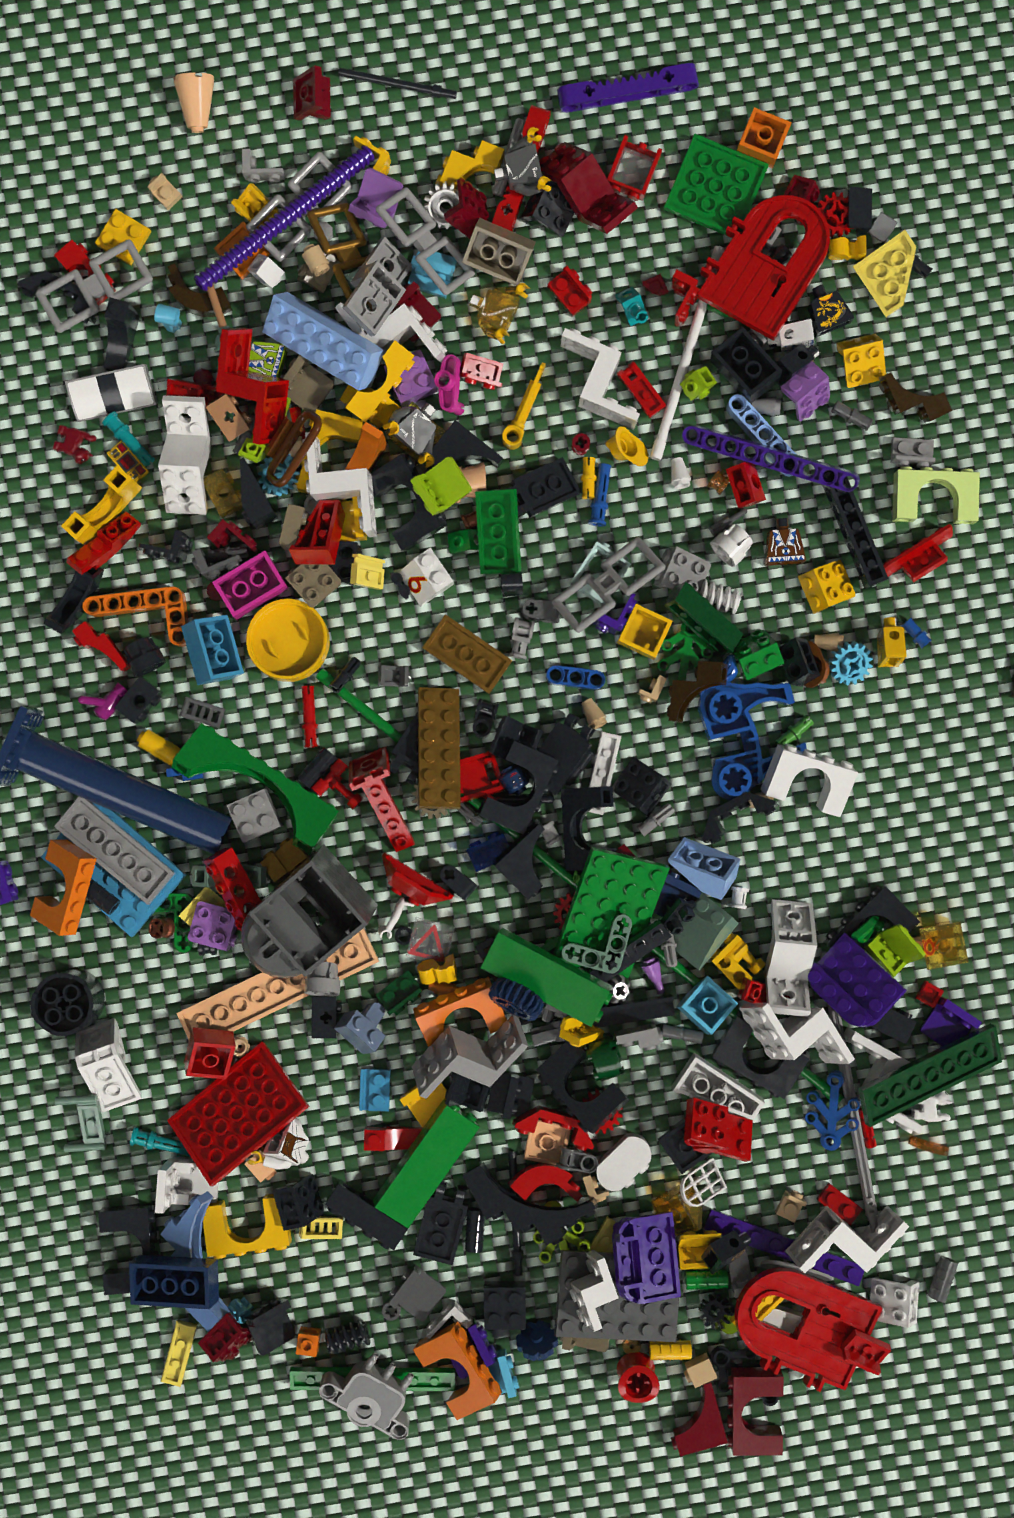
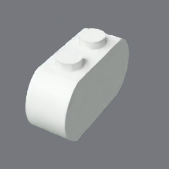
M627 1133L598 1160L596 1175L599 1183L605 1189L620 1191L624 1187L628 1188L634 1182L633 1178L638 1173L642 1174L648 1169V1163L651 1161V1150L645 1138L636 1133Z

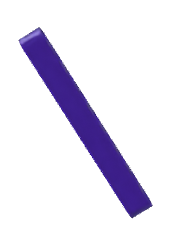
M692 425L686 427L682 432L684 442L689 445L842 491H853L860 483L859 475L853 471L706 427ZM691 429L697 432L696 440H692L689 437ZM710 435L715 436L717 439L715 446L708 443ZM729 441H733L736 444L734 452L729 451L727 448ZM749 446L753 447L756 451L754 457H749L746 453ZM768 452L775 455L774 463L767 462L766 454ZM787 458L794 460L795 467L793 469L786 467L785 461ZM807 464L814 466L815 472L813 475H808L805 472ZM826 470L834 472V480L828 481L825 478ZM846 476L854 478V486H846L844 482Z

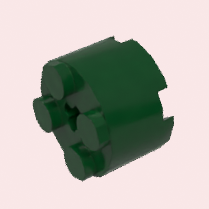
M613 1034L586 1044V1054L589 1062L593 1061V1074L596 1081H604L625 1074L624 1066L621 1067L620 1062L622 1058L617 1043L613 1040Z

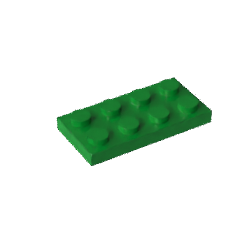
M517 489L476 491L480 574L521 571Z

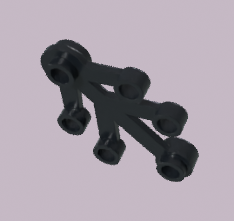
M717 1346L711 1351V1361L718 1367L719 1380L717 1386L721 1392H728L730 1390L728 1386L725 1388L720 1387L721 1383H727L726 1367L730 1370L731 1367H761L760 1362L738 1365L733 1361L734 1359L741 1358L752 1360L756 1357L754 1352L750 1356L746 1355V1352L750 1350L747 1346L742 1350L729 1351L725 1346ZM719 1353L724 1354V1357L722 1359L717 1358V1355ZM761 1397L763 1403L767 1406H773L778 1402V1397Z

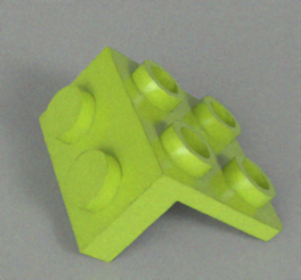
M446 457L425 474L415 476L410 480L414 491L420 495L426 510L432 516L444 512L472 491V487L452 457Z
M901 924L878 932L864 946L872 958L893 977L906 964L922 959L925 956V952L920 944L910 936L908 930Z

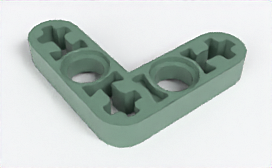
M618 914L614 917L605 951L576 943H567L562 948L563 958L570 963L606 973H616L621 967L632 928L631 919L626 914ZM622 918H625V922L628 923L622 929V933H626L625 937L620 934H613L614 930L619 931L620 926L617 924V921H621ZM614 938L622 940L623 945L620 949H613L611 947V941ZM571 947H574V951L577 953H581L580 949H584L582 961H577L579 956L576 955L568 958V954L565 953L566 949L570 950ZM609 950L613 953H620L619 957L615 955L614 962L617 965L616 967L612 966L611 969H608V965L605 964L606 961L611 960L612 954H608ZM589 952L597 955V960L593 964L585 961V956Z

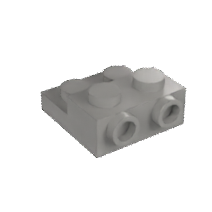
M654 1023L614 1031L615 1040L618 1045L622 1044V1047L634 1045V1041H637L639 1048H644V1051L655 1049L656 1045L664 1042L662 1031Z

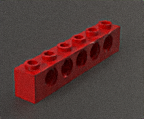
M223 848L203 862L207 873L216 884L217 892L222 895L227 910L234 917L236 927L241 930L247 914L261 900L233 848ZM225 869L227 871V877H225L224 875Z

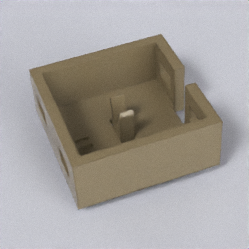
M292 504L287 506L279 545L286 551H289L290 546L296 543L299 538V532L304 530L308 524L309 514L304 507Z

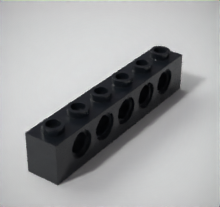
M831 470L826 471L824 474L828 481H832L835 478V474ZM846 476L844 482L846 486L851 487L848 477ZM822 485L864 589L888 580L889 578L854 492L842 491Z

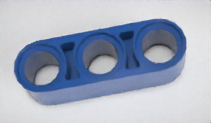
M556 665L550 667L546 674L547 681L556 686L598 690L605 683L604 674L598 670ZM553 670L561 673V678L557 681L550 678V672ZM572 673L580 674L581 681L579 683H573L570 680ZM598 675L601 678V684L598 686L591 684V676Z

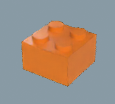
M754 107L737 151L769 164L768 167L773 169L792 122Z

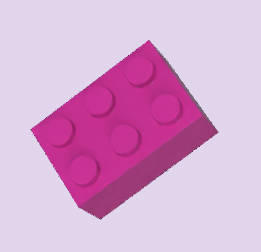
M266 551L261 552L212 582L236 620L289 589Z

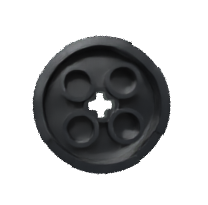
M68 969L50 975L40 982L32 994V1016L37 1024L52 1035H72L92 1025L100 1017L105 1004L103 987L94 975L81 969ZM62 1001H69V1005H63Z

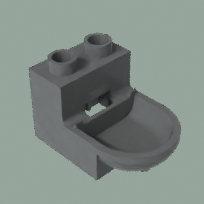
M323 844L299 864L281 884L258 902L247 914L241 929V943L244 953L258 970L267 975L278 978H290L303 974L306 977L368 925L378 904ZM304 896L326 919V922L320 927L297 903Z

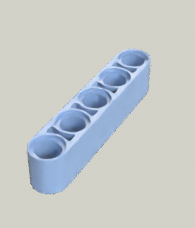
M737 394L730 398L726 406L728 414L753 442L769 447L777 446L783 451L796 454L744 396ZM732 403H740L741 409H734L732 407ZM752 417L755 420V424L749 425L746 423L745 418ZM759 432H766L768 434V439H761L759 437ZM768 452L766 456L774 463L775 455ZM787 458L785 461V465L788 461H791L795 464L794 460L791 458ZM781 472V473L784 474L785 476H788V477L793 476V475H789V474H786V473Z

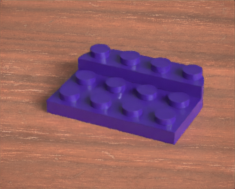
M846 933L839 938L818 963L812 965L811 971L808 974V980L813 990L847 1023L857 1027L875 1025L907 991Z
M667 1211L638 1217H625L613 1225L612 1245L616 1285L619 1295L637 1304L681 1297L673 1212Z

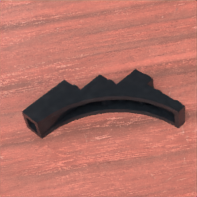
M484 1162L463 1174L486 1220L491 1217L495 1220L504 1215L503 1211H505L516 1233L520 1230L523 1233L534 1227V1223L546 1246L550 1243L554 1246L564 1240L563 1236L567 1232L564 1226L570 1228L578 1223L577 1219L584 1216L586 1219L596 1213L595 1209L598 1207L595 1198L565 1207H550L531 1203L517 1197L504 1188L493 1177Z

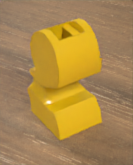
M866 235L857 237L855 242H851L845 237L830 240L828 254L830 260L854 259L858 261L866 257Z
M454 954L445 957V963L441 966L434 959L422 961L417 965L422 984L428 985L435 981L439 984L441 982L451 983L457 981V966Z

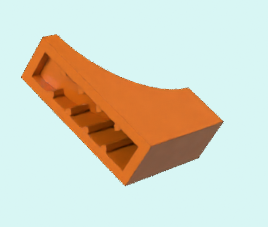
M365 421L361 428V436L357 447L345 470L367 468L369 473L372 472L388 446L384 433Z

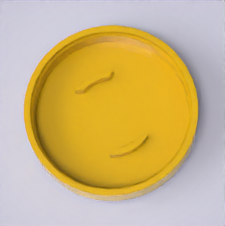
M280 599L265 605L254 615L247 630L246 645L251 660L265 675L282 682H294L309 677L321 667L329 651L330 637L326 623L314 608L299 600Z

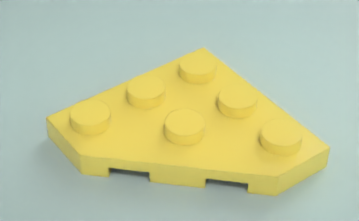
M906 230L853 266L886 318L904 306L917 248Z

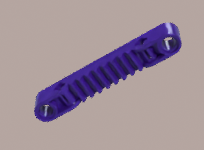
M685 63L665 67L659 72V75L654 71L653 77L646 73L644 79L641 74H638L637 80L633 76H630L629 81L622 77V81L619 83L617 78H615L613 84L606 80V85L604 86L601 81H598V86L592 81L567 84L559 87L557 93L561 112L568 113L687 92L696 89L699 86L695 64Z

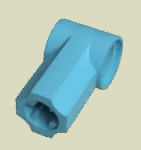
M158 304L154 315L155 322L162 323L168 332L175 333L176 330L181 329L180 309Z

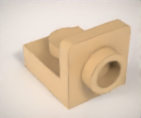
M163 173L153 177L148 185L151 194L167 210L171 209L182 198L181 193L166 179Z
M661 675L657 679L653 678L649 686V690H652V692L649 693L639 689L637 694L641 695L640 699L647 703L656 702L667 678Z
M582 1173L589 1200L595 1198L597 1202H601L606 1199V1196L610 1195L609 1191L605 1188L595 1190L599 1188L595 1176L591 1177L590 1173Z
M785 1190L775 1213L795 1223L802 1206L807 1204L803 1199L804 1195L795 1190H792V1192Z

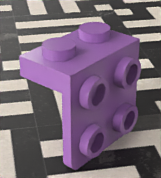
M367 168L358 197L350 204L348 211L358 218L372 222L376 227L385 229L387 224L376 212V207L402 190L403 184L379 171ZM398 202L386 210L393 219Z
M813 361L781 386V391L795 403L796 416L799 421L809 418L815 409L820 405H825L830 398L829 376Z
M200 901L196 905L188 940L224 951L231 950V947H235L238 935H235L237 929L235 919L227 908Z

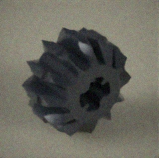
M716 1293L715 1298L712 1294H709V1302L705 1299L701 1301L705 1307H699V1311L704 1312L700 1319H706L704 1325L706 1327L711 1325L712 1330H717L718 1326L720 1329H725L724 1322L731 1324L728 1316H734L733 1312H729V1309L733 1308V1304H727L728 1298L723 1297L721 1299V1294ZM715 1308L720 1309V1311L717 1313L718 1316L713 1315Z

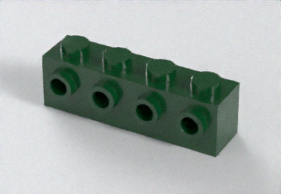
M687 582L675 586L664 603L667 609L720 656L733 653L743 636V633L735 624L725 618L722 612L715 609L706 598L702 597Z

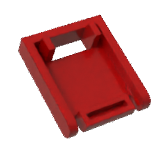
M489 751L460 760V795H464V797H460V803L484 797L486 793L491 795L505 790L499 780L501 773L496 758ZM490 763L492 765L496 777V780L491 781V783L489 782L484 765Z

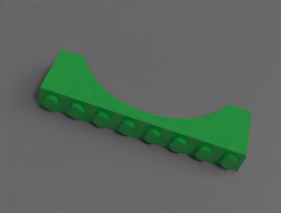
M202 723L173 759L172 768L187 778L211 771H230L247 775L263 783L277 795L289 814L293 828L292 845L309 856L335 821L339 812L331 803L322 801L315 793L308 792L298 782L286 778L281 771L272 769L262 759L255 758L245 748L236 746L229 738L222 737L212 727L205 726Z

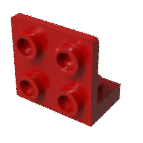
M676 269L672 279V289H674L677 295L685 296L675 315L674 325L678 327L681 322L685 323L689 315L690 304H695L700 288H698L697 279Z

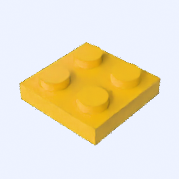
M115 209L95 244L108 251L129 239L133 242L139 253L152 231ZM128 250L115 256L130 266L134 262Z

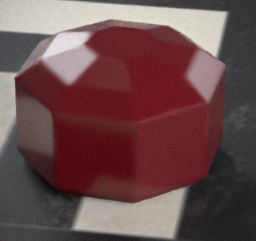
M201 368L195 371L193 381L196 383L213 384L214 378L209 370Z

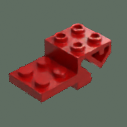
M695 1097L687 1100L684 1142L688 1146H692L694 1151L705 1154L715 1153L744 1162L751 1161L753 1120L728 1113V1107Z

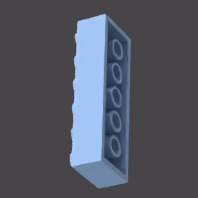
M289 292L273 295L263 333L358 391L372 387L384 349Z

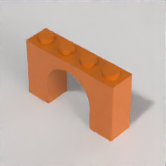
M50 840L45 859L62 871L66 883L65 894L61 902L52 896L35 897L30 916L59 936L76 935L97 858L68 840Z
M489 977L478 979L473 984L459 987L449 994L440 995L430 1002L421 1003L413 1008L415 1019L428 1047L445 1031L444 1022L447 1016L459 1008L468 1007L480 1012L490 1034L498 1031L503 1023L507 1021L504 1010L489 997L492 986Z
M458 1321L437 1331L430 1339L428 1337L421 1339L413 1348L423 1367L440 1359L449 1358L459 1362L468 1372L470 1384L454 1391L446 1402L456 1420L495 1403L501 1395L502 1390L498 1382L493 1378L489 1368L486 1367L476 1347L471 1343L466 1331Z

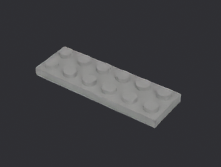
M81 797L75 800L54 826L76 846L97 858L96 862L147 905L152 903L176 873L93 803Z

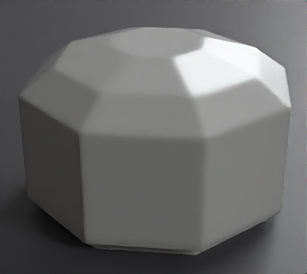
M319 222L329 242L333 238V228L327 222ZM314 232V237H315V239H316L317 241H319L318 238H317V236H316V234H315V232Z

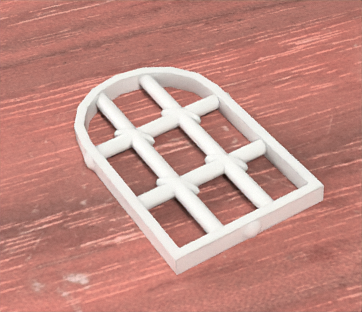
M710 1158L691 1172H688L682 1179L680 1193L687 1205L692 1207L704 1205L727 1188L714 1158ZM711 1162L713 1168L705 1173L703 1167ZM701 1170L702 1176L694 1181L691 1175ZM715 1171L718 1178L710 1183L708 1175ZM689 1177L690 1184L684 1188V1184ZM705 1179L706 1187L698 1191L696 1183ZM720 1181L722 1188L714 1192L713 1185ZM693 1186L695 1193L687 1199L685 1191ZM709 1189L711 1195L702 1200V1193ZM698 1197L700 1203L692 1204L690 1202Z

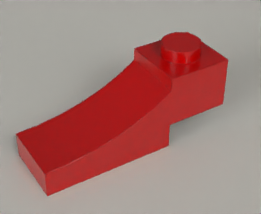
M173 378L167 379L166 396L205 397V404L207 405V403L223 394L216 392V384L196 383Z
M86 621L72 630L75 634L73 639L80 647L83 646L87 649L94 647L106 654L120 670L126 672L130 669L126 658L108 634L102 633L98 635L92 625Z
M399 1126L365 1127L364 1150L409 1149L423 1128Z

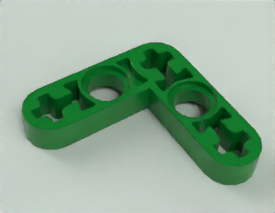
M170 893L167 897L170 901L167 908L159 907L155 912H174V945L177 951L185 953L194 947V942L189 941L188 934H186L185 940L189 942V945L185 949H183V945H179V942L183 940V934L179 935V932L190 931V926L184 929L179 925V920L181 919L178 916L179 911H183V905L179 901L186 897V900L191 902L194 898L188 893Z

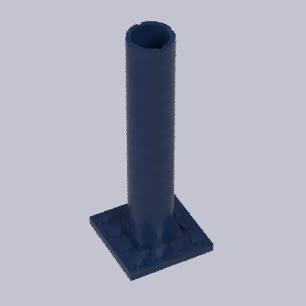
M20 706L0 750V786H9L11 783H15L19 775L17 771H21L206 852L215 854L219 851L225 839L224 834H227L231 825V817L40 735L35 729L40 727L43 722V711L33 707Z

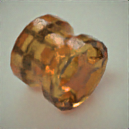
M718 470L707 487L715 489L716 493L721 495L730 481L728 477L723 476L722 472Z

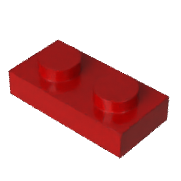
M829 1182L816 1198L824 1206H828L850 1226L863 1210Z

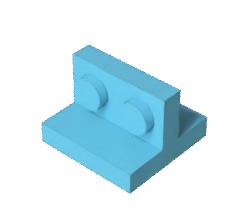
M435 252L426 259L445 284L448 285L452 281L457 261L455 258ZM413 255L411 261L412 271L408 283L411 284L415 281L420 287V291L446 299L447 295L440 291L416 261V256Z

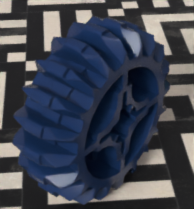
M497 978L490 988L489 997L495 1004L504 1009V1011L523 1020L534 1021L543 1010L544 1003L539 995H536L534 991L516 981Z

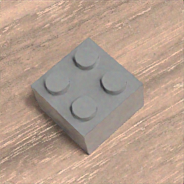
M262 789L226 805L242 843H247L283 827L268 789Z

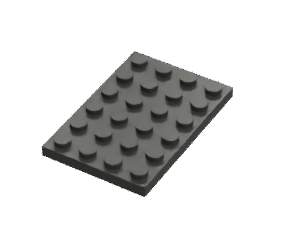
M561 1250L554 1329L556 1337L676 1342L679 1297L646 1304H637L622 1298L616 1285L613 1252L597 1253L606 1260L618 1299L595 1308L602 1329L594 1332L589 1326L586 1327L585 1323L581 1322L578 1317L577 1310L579 1307L577 1302H574L571 1297L570 1290L572 1287L570 1282L591 1274L586 1265V1260H588L586 1253L590 1251ZM677 1256L679 1280L681 1282V1270L679 1269V1257Z

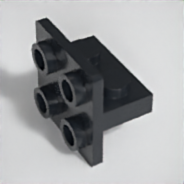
M504 1072L492 1084L487 1110L500 1113L502 1118L511 1119V1116L518 1117L529 1110L535 1079Z

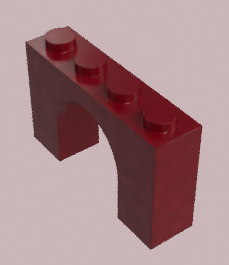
M731 1367V1376H727L728 1389H731V1395H727V1406L730 1408V1415H727V1427L730 1428V1434H727V1447H731L733 1456L783 1455V1434L780 1425H753L742 1417L745 1405L754 1398L783 1397L784 1376L781 1368L778 1375H776L771 1369L766 1371L762 1367Z

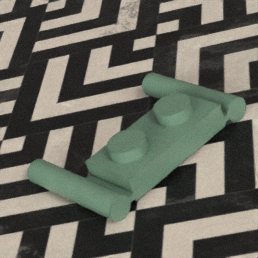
M97 1094L55 1097V1105L77 1104L84 1142L65 1144L64 1152L106 1150V1135Z

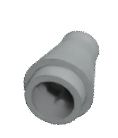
M776 396L755 400L752 406L759 413L775 417V415H780L781 399Z

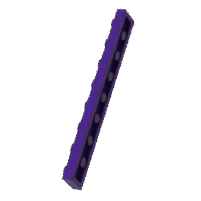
M710 1208L704 1225L705 1230L716 1231V1233H720L722 1236L732 1231H736L738 1235L746 1232L751 1238V1243L748 1246L794 1262L785 1250L796 1239ZM828 1251L811 1268L856 1286L860 1285L864 1270L856 1262Z

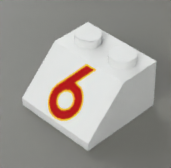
M431 547L398 572L402 575L403 582L409 586L412 595L420 607L454 585L452 578Z

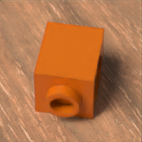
M301 1326L296 1347L297 1355L317 1356L321 1329Z

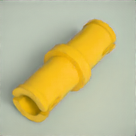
M584 457L582 459L583 475H581L582 499L588 500L589 491V500L595 498L594 487L595 481H597V476L595 475L596 458L590 457V465H588V457Z

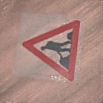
M416 917L406 957L421 961L434 959L439 965H443L445 957L449 954L455 926Z

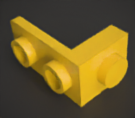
M355 136L353 138L355 147L361 149L363 145L367 146L374 154V158L378 159L373 169L388 175L391 164L389 152L382 147L377 148L371 145L372 143L365 137L359 138Z

